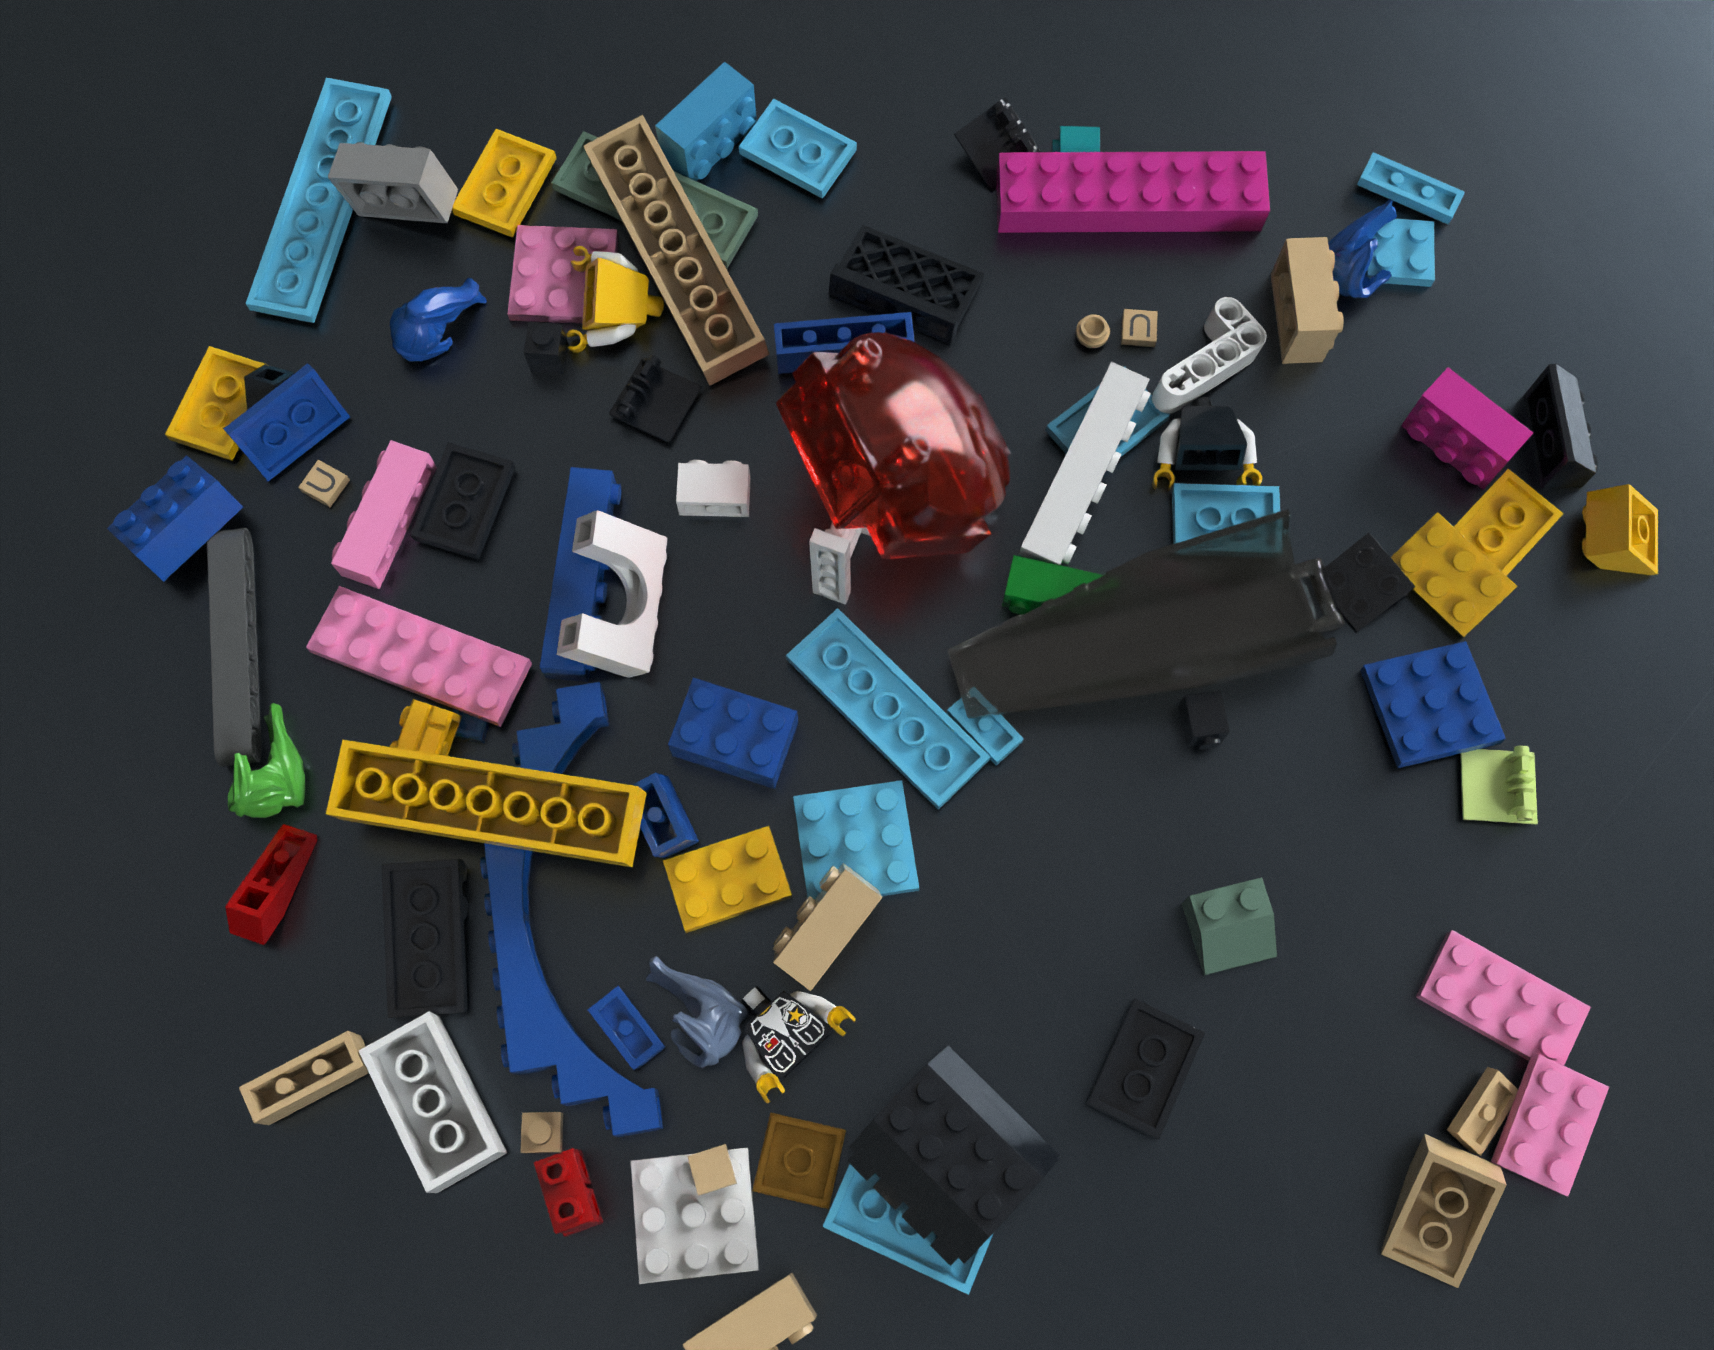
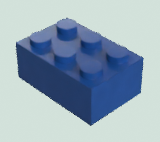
M186 455L181 461L171 465L167 474L155 485L146 488L141 497L130 508L120 512L107 529L164 582L234 517L243 506L218 480Z
M693 677L668 747L674 757L775 789L798 725V714L796 710Z

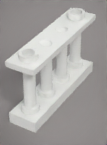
M841 463L839 468L840 505L830 529L822 531L814 528L809 540L813 593L846 605L851 592L850 558L861 533L871 537L875 533L877 475L873 474L865 466L859 464L850 466Z

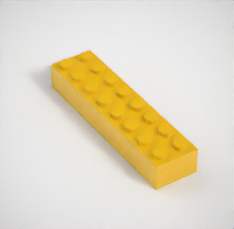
M342 739L326 815L344 821L633 867L647 793L639 786Z

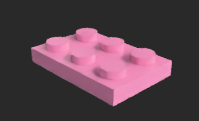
M1532 1053L1491 1162L1568 1197L1609 1086L1542 1055Z

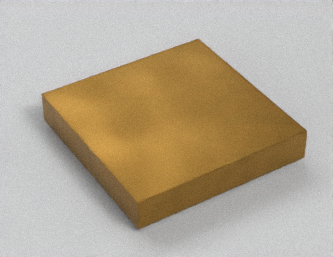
M770 1112L752 1191L829 1209L846 1130Z

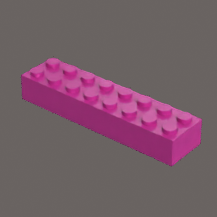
M1266 151L999 153L996 186L998 233L1262 231L1270 212Z

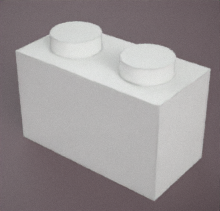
M703 460L678 463L676 504L679 515L749 517L751 480L749 464H742L732 460L725 461L722 464H708Z

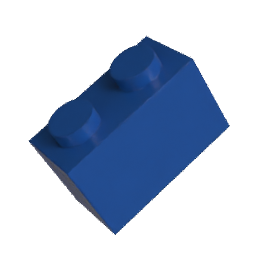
M655 772L633 784L634 786H639L647 793L640 828L654 857L667 859L699 842L669 776Z

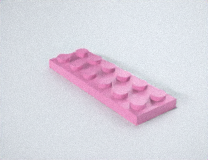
M341 586L338 587L306 646L310 653L499 727L502 726L532 665L529 658Z

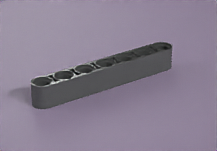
M247 528L217 531L207 541L213 737L215 758L220 767L234 766V754L236 753L247 755L249 763L259 762L262 754L253 542Z

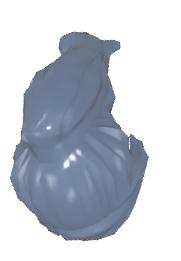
M659 957L651 958L648 961L651 973L647 975L646 981L655 982L670 991L685 1004L687 1010L693 1016L691 1017L681 1011L678 1014H674L673 1021L678 1023L688 1036L684 1035L679 1028L671 1031L673 1043L677 1045L680 1053L695 1066L703 1069L707 1065L712 1066L719 1063V1058L727 1056L736 1047L742 1033L739 1025L749 1017L750 1012L734 995L715 981L677 972L667 967Z

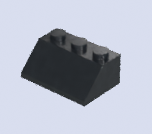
M1549 364L1523 395L1529 428L1533 432L1531 439L1541 490L1583 487L1596 474L1598 466L1597 457L1592 453L1590 445L1591 427L1585 420L1583 410L1585 403L1584 394L1579 390L1578 381L1575 376L1557 364Z

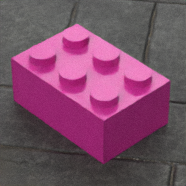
M1449 367L1424 392L1401 425L1413 439L1423 442L1435 452V455L1441 461L1451 464L1462 473L1469 483L1477 485L1483 490L1533 434L1527 427Z

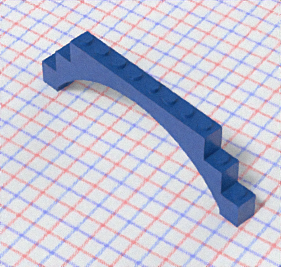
M600 682L556 689L558 701L552 702V712L555 723L560 722V724L518 730V743L512 744L515 764H521V766H518L520 768L563 774L577 752L599 728L609 726L605 692ZM484 843L486 857L480 858V867L483 879H488L490 893L484 895V903L487 915L493 918L494 930L488 932L491 953L497 954L498 968H493L492 975L495 990H501L502 1005L497 1006V1020L499 1028H505L506 1044L501 1045L503 1066L505 1068L509 1067L510 1073L514 1075L557 1069V1074L552 1075L553 1094L555 1099L560 1098L561 1104L565 1106L608 1099L609 1105L603 1106L604 1124L606 1130L612 1129V1134L615 1137L664 1129L659 1090L656 1088L643 1089L621 1076L599 1058L571 1026L546 983L536 955L529 919L528 883L532 851Z

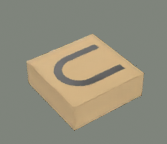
M1124 309L1122 314L1121 345L1155 347L1157 342L1158 311Z
M317 460L298 488L304 494L331 508L350 479L342 472Z

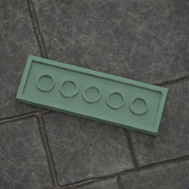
M583 131L551 182L553 190L621 220L583 147L598 137ZM674 172L723 264L728 269L757 219L758 209Z

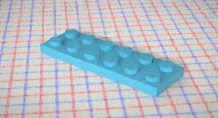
M838 608L786 655V660L938 810L990 761L991 756Z

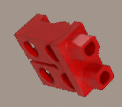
M571 1148L534 1162L555 1234L561 1233L564 1237L603 1223L593 1188H586V1185L592 1183L581 1149Z

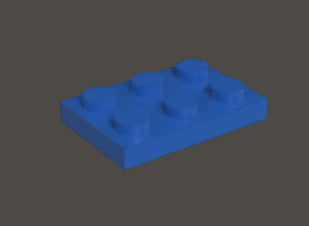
M307 363L223 429L264 478L270 481L350 418V416L314 368Z

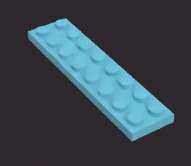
M326 77L245 303L250 311L311 323L315 322L353 212V208L328 179V175L339 143L355 144L362 142L367 145L376 144L392 98L389 89Z

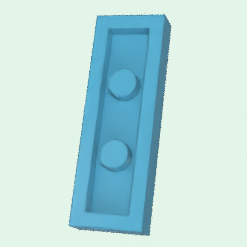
M1374 152L1357 183L1358 186L1448 225L1465 193L1460 189Z

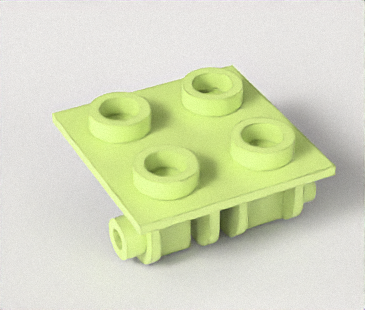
M1515 746L1514 751L1477 749L1460 754L1462 820L1538 824L1534 752H1529L1528 746Z

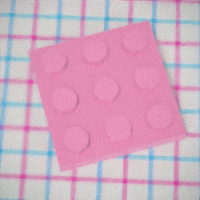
M518 225L507 313L509 320L582 324L585 271H576L570 261H582L585 257L576 256L573 249L576 246H583L589 254H592L594 251L617 253L619 237L617 229Z

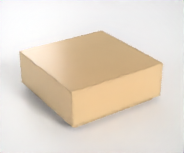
M726 1144L687 1156L698 1196L737 1184Z

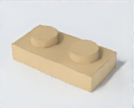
M1487 1067L1447 1131L1469 1152L1482 1156L1510 1112L1518 1089L1499 1070Z

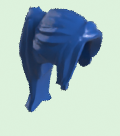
M1391 199L1348 225L1328 242L1329 250H1333L1335 255V265L1332 273L1333 281H1337L1339 284V295L1353 298H1368L1392 276L1391 272L1381 270L1371 279L1365 276L1373 258V253L1378 247V241L1373 238L1374 235L1385 224L1395 220L1397 217L1396 209L1392 206L1393 201Z
M467 278L461 287L425 289L411 301L395 309L390 319L393 349L408 361L428 360L448 351L453 344L452 338L449 337L445 341L440 342L447 324L455 321L458 315L475 303H487L486 298L479 292L477 282L472 278Z

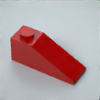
M286 824L280 827L225 906L230 934L262 945L266 944L285 915L318 840L316 834Z

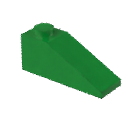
M1013 555L1002 606L1008 607L1013 613L1028 615L1029 613L1038 614L1113 597L1119 578Z

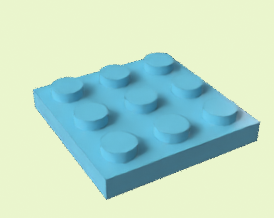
M902 780L793 796L807 898L811 896L813 899H816L822 891L819 883L832 866L839 869L842 863L846 864L877 888L882 896L919 891Z

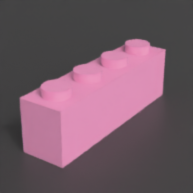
M392 440L386 451L383 450L377 459L375 474L372 480L367 481L364 485L357 511H353L349 516L347 531L342 542H338L332 552L331 564L341 576L380 589L437 469L429 453Z

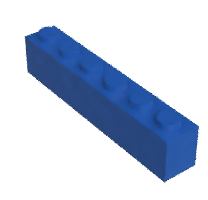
M570 468L540 661V669L545 678L588 682L590 671H595L596 667L557 655L563 619L583 613L602 620V616H599L598 612L600 603H605L607 596V583L603 582L604 571L610 570V567L574 553L572 549L577 518L597 510L613 516L614 505L620 504L621 484L616 483L613 471Z

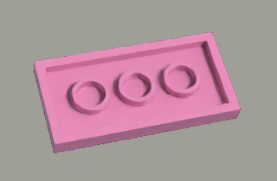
M1453 930L1447 932L1416 995V998L1528 1061L1532 1053L1563 1066L1591 1008Z

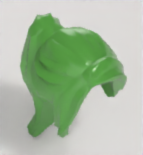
M272 703L269 706V715L264 716L270 739L268 764L259 770L251 771L247 755L234 754L233 783L228 793V810L235 812L237 816L247 815L252 818H267L278 814L285 806L298 808L304 803L305 774L303 760L286 732L283 712L279 704Z

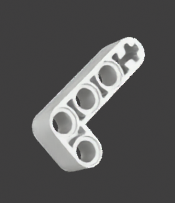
M1232 297L1220 298L1215 303L1204 324V330L1213 342L1168 369L1163 374L1152 395V403L1159 411L1163 413L1177 412L1254 361L1266 342V331L1238 300Z

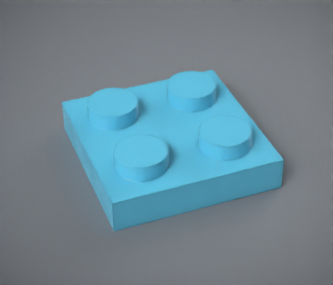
M1395 219L1380 228L1373 237L1377 239L1378 247L1373 253V258L1365 276L1371 279L1381 270L1390 271L1392 276L1385 284L1431 287L1435 281L1434 221Z

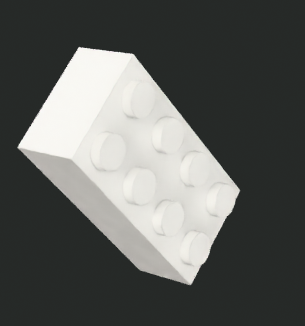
M429 1011L359 1050L362 1060L426 1193H439L507 1154L440 1016Z

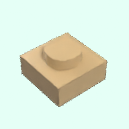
M562 1112L522 1113L521 1153L562 1152Z

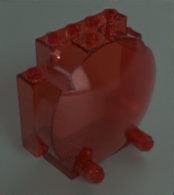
M877 332L863 334L854 338L839 353L813 352L792 373L796 383L776 402V405L836 529L867 528L882 559L969 553L991 535L984 519L997 509L1006 497L1005 487L1010 481L1008 455L1011 452L982 396L977 394L972 386L953 367L931 351L911 340L893 334Z

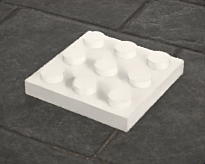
M748 1148L728 1150L737 1184L700 1196L697 1194L687 1157L692 1154L631 1161L639 1284L759 1270Z

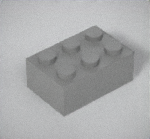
M362 142L355 144L339 143L328 175V179L357 215L363 217L448 223L458 192V188L431 149L421 146L407 148L391 144L378 146L367 145Z

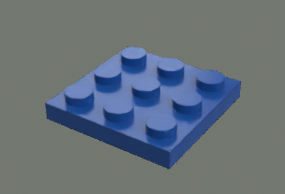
M1466 641L1365 664L1360 670L1397 768L1499 745L1506 739Z

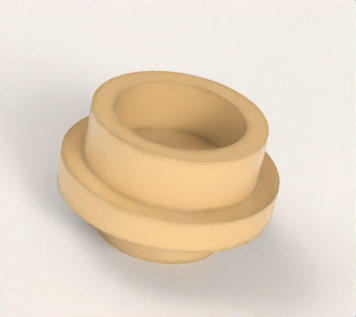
M1096 314L1082 318L1076 327L1078 341L1088 348L1101 347L1107 342L1110 335L1108 323L1103 317Z

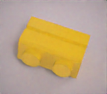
M413 699L411 706H406L401 713L399 725L403 728L398 741H393L390 747L448 756L462 716Z

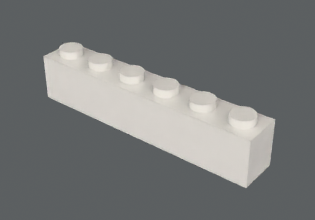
M1111 361L1027 533L1019 555L1057 565L1063 563L1068 566L1077 548L1071 542L1076 532L1083 535L1092 517L1086 511L1091 501L1098 504L1107 486L1101 480L1106 470L1113 473L1122 455L1116 452V449L1121 440L1128 442L1136 426V423L1130 420L1135 410L1143 411L1151 395L1150 392L1145 391L1150 380L1149 378Z

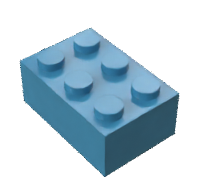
M724 62L655 125L658 144L674 172L695 181L703 179L708 175L716 162L721 158H726L732 152L734 146L743 137L747 136L757 122L754 84Z

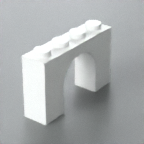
M598 510L577 518L572 552L612 568L624 585L627 604L625 614L618 625L583 613L563 619L557 655L627 678L650 672V666L654 658L652 652L654 636L658 627L659 599L663 590L661 584L663 568L667 560V537Z

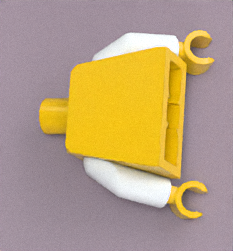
M576 246L573 249L576 256L585 257L582 261L573 260L570 262L576 271H585L582 329L588 331L587 334H582L574 329L567 332V337H580V343L577 346L567 347L570 351L575 353L582 352L587 344L590 347L615 344L632 336L636 328L646 323L647 315L661 316L664 307L663 298L648 294V277L639 273L638 269L622 254L594 251L592 254H589L583 246Z

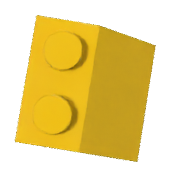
M1630 484L1587 492L1586 505L1582 510L1583 519L1586 524V537L1582 540L1584 556L1597 567L1604 570L1644 575L1658 574V509Z

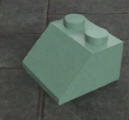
M1262 877L1190 895L1182 902L1204 976L1277 957L1274 913Z

